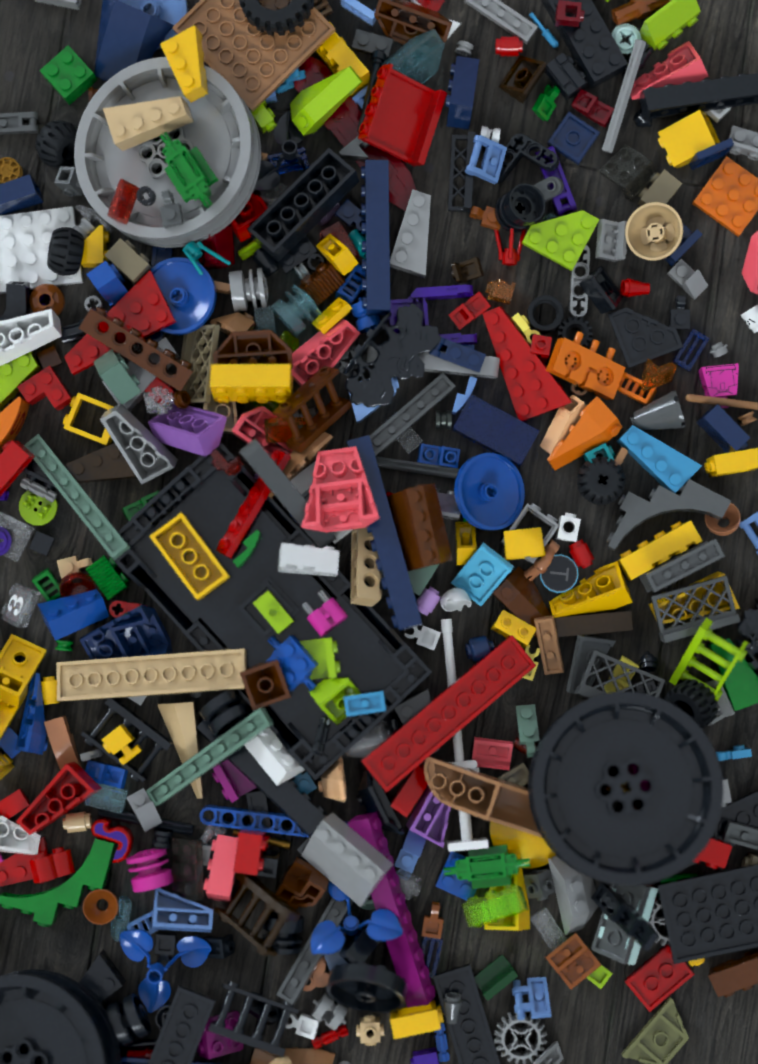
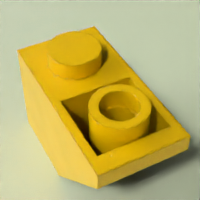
M99 225L84 240L81 265L84 268H96L104 261L109 262L105 254L109 251L107 250L106 243H109L110 236L109 231H106L103 225Z

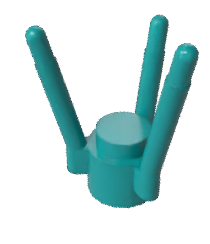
M190 241L182 250L200 275L203 272L197 262L201 264L198 260L203 255L201 250L206 251L225 264L231 265L230 261L204 246L201 241L197 243Z

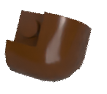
M296 857L291 866L289 865L275 894L290 907L296 909L298 907H313L326 891L328 879L311 864Z

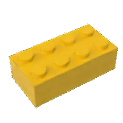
M211 364L210 388L214 401L222 404L229 401H237L243 404L249 401H257L258 403L276 401L282 403L293 394L291 364Z
M182 512L149 536L196 600L200 601L231 578Z

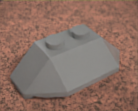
M557 856L548 858L564 933L569 935L582 930L598 907L591 899L596 891L594 880L572 869Z

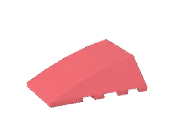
M357 447L318 451L312 475L313 481L309 489L310 495L305 506V517L302 520L301 527L328 533L365 528L378 520L380 517Z

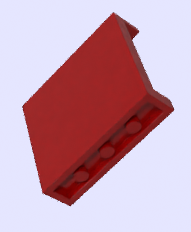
M392 63L382 65L377 72L376 84L371 90L372 97L365 109L366 115L359 127L358 139L410 165H424L447 92L443 90L434 91L392 69Z

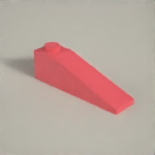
M690 41L667 54L668 58L662 63L657 62L653 65L654 70L649 74H642L635 80L630 95L632 100L639 99L642 91L649 87L659 88L669 84L679 85L685 82H700L709 77L701 57Z

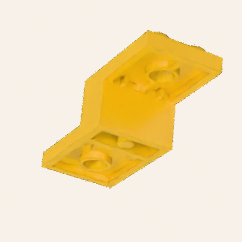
M13 634L10 635L0 652V741L27 696L28 684L47 652L46 649ZM21 655L25 658V661L16 662L14 658Z

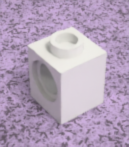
M565 513V516L561 515L555 539L575 543L581 519L576 518L577 515ZM565 522H570L573 525L572 532L568 533L564 530L563 525Z

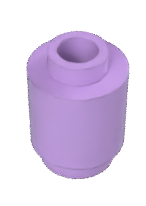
M431 586L429 589L424 588L416 601L419 612L425 616L432 613L441 599L438 596L440 592Z

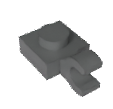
M170 190L162 191V199L165 204L164 207H160L163 227L170 228L184 224L181 205L174 203L173 193H170Z

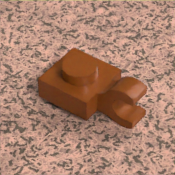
M472 206L469 217L482 220L480 226L499 231L500 224L495 216V208L486 206L484 211L479 207Z
M432 901L430 916L424 915L421 936L441 939L444 918L438 917L440 910L439 902Z

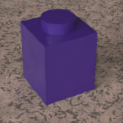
M436 1047L413 1051V1058H410V1063L439 1064Z

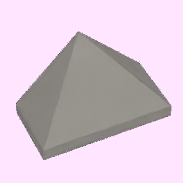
M554 1041L533 1064H559L564 1058L558 1041Z

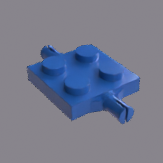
M274 635L271 636L268 642L275 650L266 662L278 659L288 690L290 692L294 691L301 683H304L310 691L314 690L317 685L311 680L310 676L312 671L319 665L294 635L289 636L281 644Z

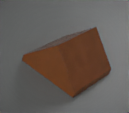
M278 659L258 663L240 672L253 710L291 697Z

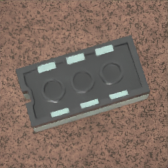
M611 883L610 888L648 922L658 888L648 884L617 885ZM602 911L591 950L622 964L635 965L641 946L633 937L626 935L620 926L612 922Z

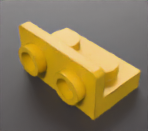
M502 610L498 619L493 623L491 630L505 638L513 636L520 646L525 648L531 641L536 628Z

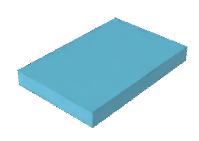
M483 542L455 576L451 584L457 588L464 589L474 602L482 606L514 566Z

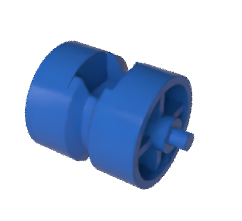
M362 297L358 298L359 302L351 305V312L354 317L358 318L356 321L357 330L360 333H364L370 329L374 330L381 320L378 315H366V309H362Z

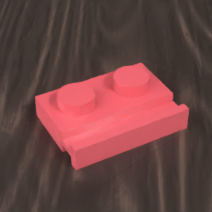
M474 737L471 760L477 761V767L510 771L513 741Z

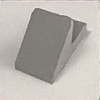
M682 259L667 273L694 300L708 287L701 272L698 269L694 271Z
M144 788L126 797L144 832L162 823L153 801L150 800Z

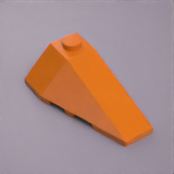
M596 396L579 414L581 416L580 420L575 426L571 425L568 429L570 432L567 438L561 440L547 458V461L554 470L565 466L592 449L610 441L623 428L618 418L599 397Z

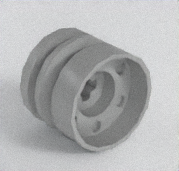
M257 268V277H254L253 269H249L248 278L244 277L242 270L229 272L234 312L247 311L249 301H252L254 309H258L257 300H261L262 309L267 308L269 293L267 279L262 268Z

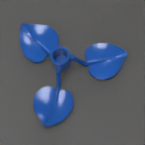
M330 881L328 885L330 896L337 901L346 899L348 916L343 921V927L338 926L336 928L335 924L329 920L319 923L312 933L311 952L313 955L336 953L344 945V932L349 936H354L367 924H369L367 927L368 936L376 941L396 939L403 934V930L396 915L388 909L374 911L371 915V920H366L359 924L357 917L351 914V898Z
M134 929L120 933L121 947L129 959L139 962L143 960L144 956L147 957V967L149 970L146 978L139 984L138 993L148 1013L156 1011L169 999L171 986L168 981L162 980L165 971L179 957H181L184 965L195 968L206 961L212 950L211 945L203 938L186 936L178 941L177 950L179 953L166 966L160 963L152 964L148 952L152 950L154 942L152 936L147 931Z

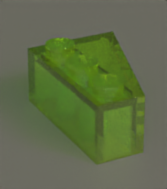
M510 884L504 886L503 891L497 892L492 890L486 892L485 897L478 899V896L466 899L467 903L462 904L468 927L478 929L483 927L482 925L495 923L499 919L508 918L529 910L522 887Z

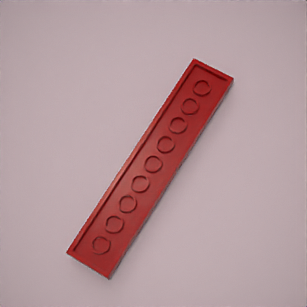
M509 636L364 757L361 762L384 791L388 792L536 666L516 639L513 636Z

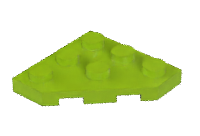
M582 210L533 224L528 229L521 244L572 271L600 219Z

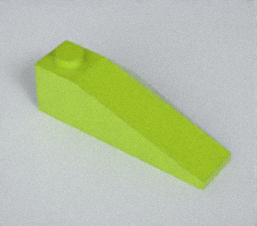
M350 66L302 90L290 103L292 122L303 136L315 133L363 81Z

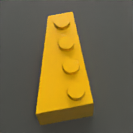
M334 32L316 52L333 74L350 66L363 81L350 95L353 97L368 85L370 73L356 54L347 46L345 40Z
M678 521L670 526L672 530L666 533L663 530L655 534V539L649 543L647 540L637 545L638 549L631 552L629 549L620 554L621 558L617 561L628 581L653 569L657 564L666 562L673 555L686 551L689 546L702 542L692 521L684 523Z

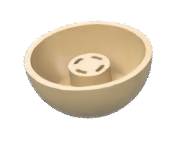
M651 202L640 206L632 213L626 224L625 237L627 244L635 255L645 260L656 261L670 256L679 247L683 237V223L679 214L671 206L660 202Z

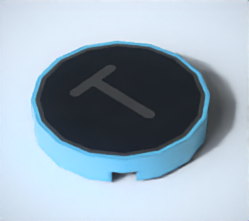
M562 554L554 555L547 571L540 574V580L549 591L564 593L572 589L576 584L579 576L578 568L570 557Z

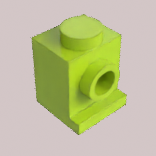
M266 101L254 112L251 111L262 133L270 132L277 126L274 121L275 114L269 107L267 108Z

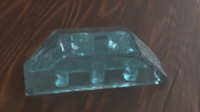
M431 29L410 39L383 62L382 65L392 63V69L423 84L438 71L445 44L436 30Z

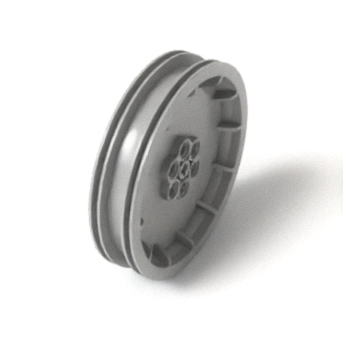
M166 57L151 58L130 65L115 74L101 86L88 103L78 125L75 138L74 161L77 178L83 194L92 208L105 221L126 236L140 243L154 247L176 248L184 247L190 241H195L196 243L204 241L209 237V234L211 237L219 233L239 215L249 201L256 186L261 166V141L256 121L244 100L237 94L229 82L206 65H204V68L206 70L208 94L192 103L184 96ZM181 96L188 104L194 122L170 131L168 135L172 141L178 139L186 148L192 150L194 147H197L218 178V181L210 186L211 196L209 199L213 204L205 208L201 200L194 201L191 199L187 203L183 200L164 170L169 165L165 161L166 157L162 152L166 145L161 138L157 141L153 138L125 151L120 150L114 144L103 108ZM180 132L179 137L174 139V135ZM149 152H152L151 157L146 158L147 154ZM162 167V171L156 174L157 169ZM147 186L155 192L156 201L154 204L144 206L137 200L136 194L139 188ZM167 190L173 193L174 203L181 205L184 224L170 228L163 227L160 207L165 206L161 192ZM144 193L143 195H144L145 199L148 200V199H149L148 194H147V193Z

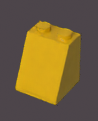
M701 110L658 132L660 136L658 142L662 149L665 148L668 153L666 159L669 165H673L675 168L689 164L696 153L720 143L709 116Z

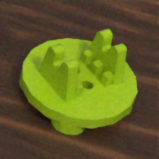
M29 490L22 495L19 501L21 517L32 525L43 526L49 523L57 513L58 501L56 499L54 502H50L45 497L42 498Z

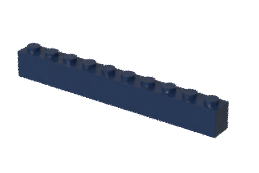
M367 435L348 440L347 447L344 448L357 447L380 517L368 525L366 529L368 533H372L373 540L370 541L372 551H377L379 558L375 559L377 569L383 572L384 578L380 579L383 590H388L389 597H386L388 608H393L394 616H391L394 628L398 627L399 631L421 626L422 620L370 436Z

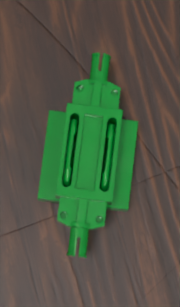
M164 132V135L161 134L160 136L166 145L162 152L166 157L165 161L169 165L164 169L186 203L191 199L194 201L201 200L205 208H208L209 205L213 204L209 199L211 196L210 186L216 183L218 178L197 147L189 151L178 139L172 141L168 133Z
M508 845L490 846L489 848L468 850L469 857L456 860L454 867H444L443 871L451 870V872H444V876L456 875L458 880L468 879V881L472 882V889L512 885L511 875L518 874L519 868L531 867V863L523 864V862L531 861L530 858L518 860L516 854H509Z

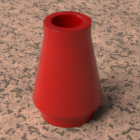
M629 278L622 280L620 286L621 295H625L626 298L644 294L648 295L650 293V283Z

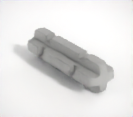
M26 477L20 483L22 488L29 489L30 492L42 498L45 497L50 502H54L57 497L55 491L48 490L47 487L32 482Z

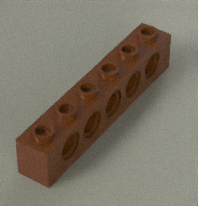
M97 306V308L92 307L79 327L80 330L180 392L182 391L195 370L190 362L184 359L180 361L175 358V353L169 349L163 350L159 348V344L151 338L146 340L141 336L142 333L135 328H127L124 326L125 322L117 317L111 318L103 308ZM101 321L108 323V331L105 332L100 329ZM118 332H123L126 335L125 342L118 341L116 337ZM136 342L143 346V351L140 353L136 352L133 348ZM152 353L158 354L160 362H152L150 355ZM174 364L177 367V372L170 373L167 370V365Z

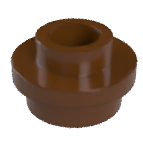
M177 390L174 392L173 402L179 409H185L190 405L191 398L187 391L183 390L180 392Z

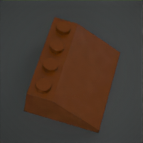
M435 483L419 485L387 496L408 572L453 561Z

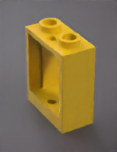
M77 393V396H74L71 400L70 407L72 408L70 413L64 417V429L102 445H111L113 439L106 428L100 438L74 428L72 425L82 401L106 410L113 408V406Z
M758 448L711 456L704 463L705 472L709 474V478L757 470Z
M436 1000L431 1001L428 1005L408 1008L406 1006L390 1013L394 1039L440 1030V1023L444 1022L441 1006L436 1005Z

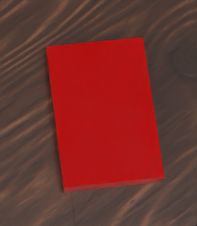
M667 943L629 975L624 982L647 1010L651 1012L695 974L685 962L673 963L670 946Z

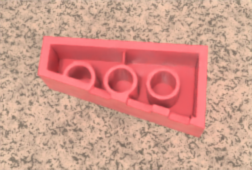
M341 319L325 335L320 331L292 353L293 369L291 370L293 380L302 386L320 368L324 366L334 368L360 335V332L348 321Z

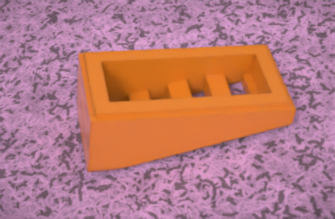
M624 372L617 391L646 406L652 402L657 393V388ZM627 378V379H628V382H627L626 386H625L624 388H622L621 386H622L623 382L625 381V379ZM634 382L635 385L632 391H629L631 384ZM639 386H641L642 389L640 393L637 395L636 392ZM646 390H648L649 393H648L647 397H646V398H643V396H644Z

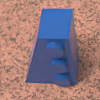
M104 261L86 274L111 308L128 292L123 285L125 279L113 263L109 265Z
M97 589L37 604L44 623L55 641L109 617L104 600Z

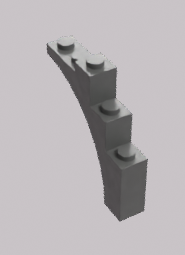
M690 479L679 489L678 493L681 494L680 496L660 485L657 490L652 489L648 497L651 500L650 502L628 492L627 495H622L618 503L620 505L619 511L625 513V515H620L616 523L618 526L616 532L610 533L606 541L609 543L608 548L615 552L622 540L634 528L662 514L695 512L722 520L731 500Z

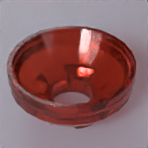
M81 572L66 575L61 580L59 586L62 597L95 590L93 579ZM74 578H80L82 579V582L73 583L72 580Z

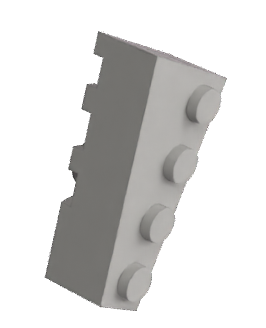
M412 190L390 258L391 268L422 278L426 276L431 195Z
M166 337L158 342L159 348L163 350L169 349L176 354L175 358L178 359L179 355ZM152 353L150 355L152 362H160L158 354ZM132 361L127 364L130 368L127 371L130 375L135 374L141 383L138 385L141 392L123 404L129 412L143 399V396L146 394V388L156 378L155 375ZM172 364L167 365V370L171 367ZM102 381V383L105 385V387L112 395L116 403L119 405L120 402L118 401V399L115 397V395L112 393V391L109 389L106 383Z

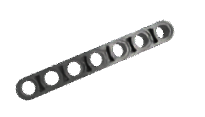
M254 438L239 451L240 454L301 527L302 520L305 517V506L308 502ZM302 528L318 548L327 547L336 539L332 532L325 533Z

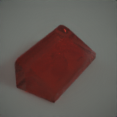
M120 179L107 214L108 217L116 222L127 224L139 188L124 179Z

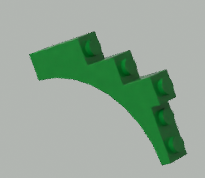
M96 837L83 865L63 884L34 894L2 892L0 894V904L6 909H13V907L21 909L20 912L25 914H32L33 912V921L38 922L39 926H52L56 922L60 903L68 909L77 908L81 903L85 885L90 890L103 889L105 887L117 843Z

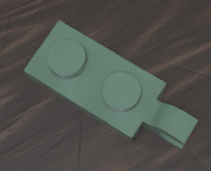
M535 704L519 705L515 707L520 745H526L527 758L534 755L535 744L540 742Z

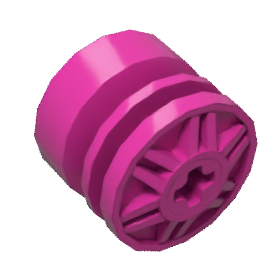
M151 848L126 858L127 864H136L129 867L128 872H138V875L130 879L133 892L149 891L174 882L171 869L161 868L162 865L169 862V858L159 859V857L167 854L166 848Z

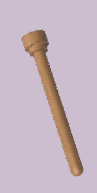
M687 394L685 397L688 402L758 410V402Z

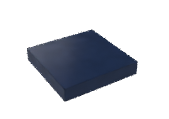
M568 111L548 140L547 145L553 146L556 151L579 165L600 132Z
M732 138L696 153L689 162L691 170L726 156L734 145Z

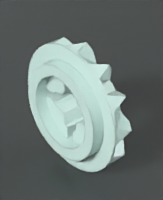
M631 24L618 25L611 34L620 51L626 55L632 53L635 40L641 39L639 30ZM622 36L625 38L631 36L628 41L629 44L626 42L620 44Z

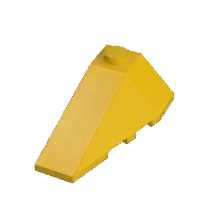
M618 561L598 568L587 580L583 578L579 581L580 584L561 593L549 601L554 618L613 610L633 603Z

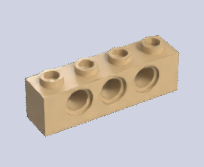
M366 527L351 531L350 604L373 607L380 601L382 596V590L380 589L382 572L377 569L375 559L379 558L377 551H372L370 541L373 540L372 533L367 532Z

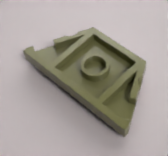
M671 997L665 1001L621 1053L622 1057L638 1060L645 1064H668L686 1043L689 1037L676 1009L674 1000Z

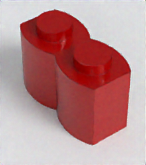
M62 846L52 849L53 853L47 855L46 852L35 854V858L29 860L34 883H43L74 873L75 868L71 850L64 849Z

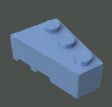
M161 888L155 889L151 929L211 933L213 909Z

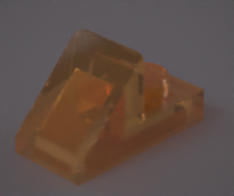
M647 359L642 373V390L646 391L671 382L677 366L670 362L658 367L650 359Z

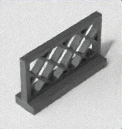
M726 575L650 596L660 631L659 637L664 643L695 635L706 618L713 621L709 628L711 630L740 622ZM723 581L724 590L720 595L712 589L717 582ZM699 587L707 590L702 600L693 596ZM684 592L689 595L684 605L674 601L678 593ZM710 592L719 597L714 607L705 602ZM666 598L670 600L665 611L658 608L657 599ZM691 598L700 602L695 612L686 608ZM722 599L728 602L730 610L721 612L717 609ZM673 603L682 607L677 617L668 613ZM703 605L712 609L707 617H702L698 614ZM684 610L694 614L691 620L686 623L679 620ZM666 615L675 619L671 627L664 629L662 621Z
M593 650L581 682L575 690V694L587 699L607 694L603 685L613 682L617 692H624L629 689L631 692H635L633 687L643 684L648 695L654 694L655 697L659 698L665 680ZM596 656L603 658L606 664L605 667L596 669L594 665ZM618 664L621 666L624 674L614 677L610 667ZM608 669L611 679L601 682L598 672ZM636 672L639 674L641 681L632 685L628 674ZM595 674L599 684L593 687L586 685L588 676ZM625 676L629 686L619 690L616 680ZM652 679L658 681L656 690L649 692L646 682Z

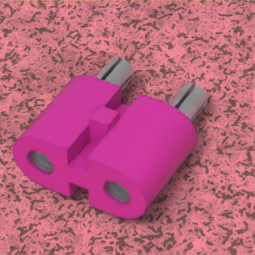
M321 590L318 592V596L324 604L319 609L317 608L314 611L307 602L303 603L302 607L309 615L306 619L320 637H323L333 630L335 626L342 623L348 615L334 597L329 599L325 592Z

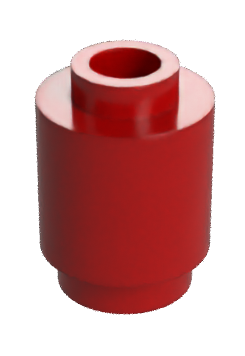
M501 36V38H496L495 54H500V56H519V52L523 51V40H519V36Z
M583 539L569 545V552L577 567L581 566L584 569L593 564L591 560L595 558Z

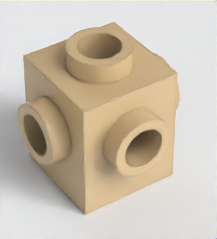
M375 1015L360 1017V1025H356V1035L360 1037L361 1043H365L366 1046H374L380 1043V1036H384V1024H380V1017ZM368 1030H372L374 1033H366V1032H367Z

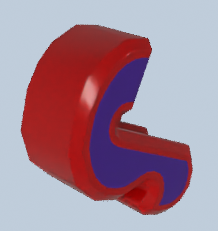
M99 818L91 826L93 836L118 843L113 863L125 860L133 848L134 837L131 830L122 825L110 827V819Z

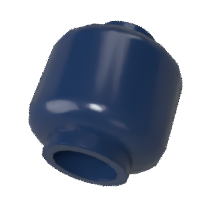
M484 635L470 638L468 644H465L467 658L471 659L474 663H478L495 648L493 641H489L487 636Z

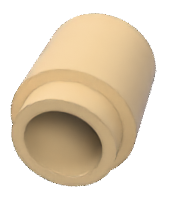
M85 811L68 813L66 818H63V829L67 830L68 833L83 832L91 829V813H86Z

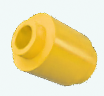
M55 676L43 677L41 688L44 705L60 703L57 701V680H55Z

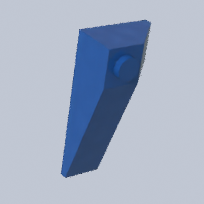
M35 673L29 683L15 750L43 755V751L47 749L48 740H46L47 734L44 724L45 716L40 674Z

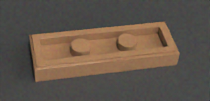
M554 615L535 618L534 623L544 674L564 673Z

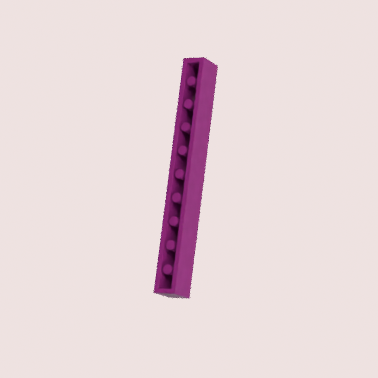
M377 812L357 815L348 822L349 827L394 864ZM392 865L372 892L371 897L375 909H388L392 911L403 930L401 936L388 940L386 943L396 974L405 979L408 987L405 1001L407 1008L428 1005L435 997V988L430 981L429 969L426 967L423 959V951L417 940V932L413 928L411 914L405 903V895L399 884V876L395 872L394 865Z

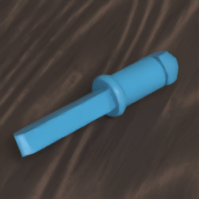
M533 12L530 13V18L542 31L541 35L545 37L553 48H557L559 43L549 29H545Z

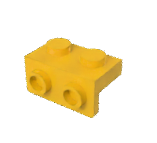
M338 297L311 324L318 332L320 331L325 335L339 320L344 319L351 312L352 307L345 300Z

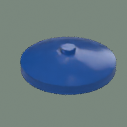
M183 257L163 260L150 269L176 320V323L160 330L161 332L170 335L189 334L202 327L211 317L216 305V286L210 273L198 262L197 264L203 272L202 275L198 273L188 258Z
M483 453L471 457L461 466L456 476L454 494L457 507L468 523L481 530L494 531L508 527L517 519L524 504L525 489L518 469L509 459L496 453Z

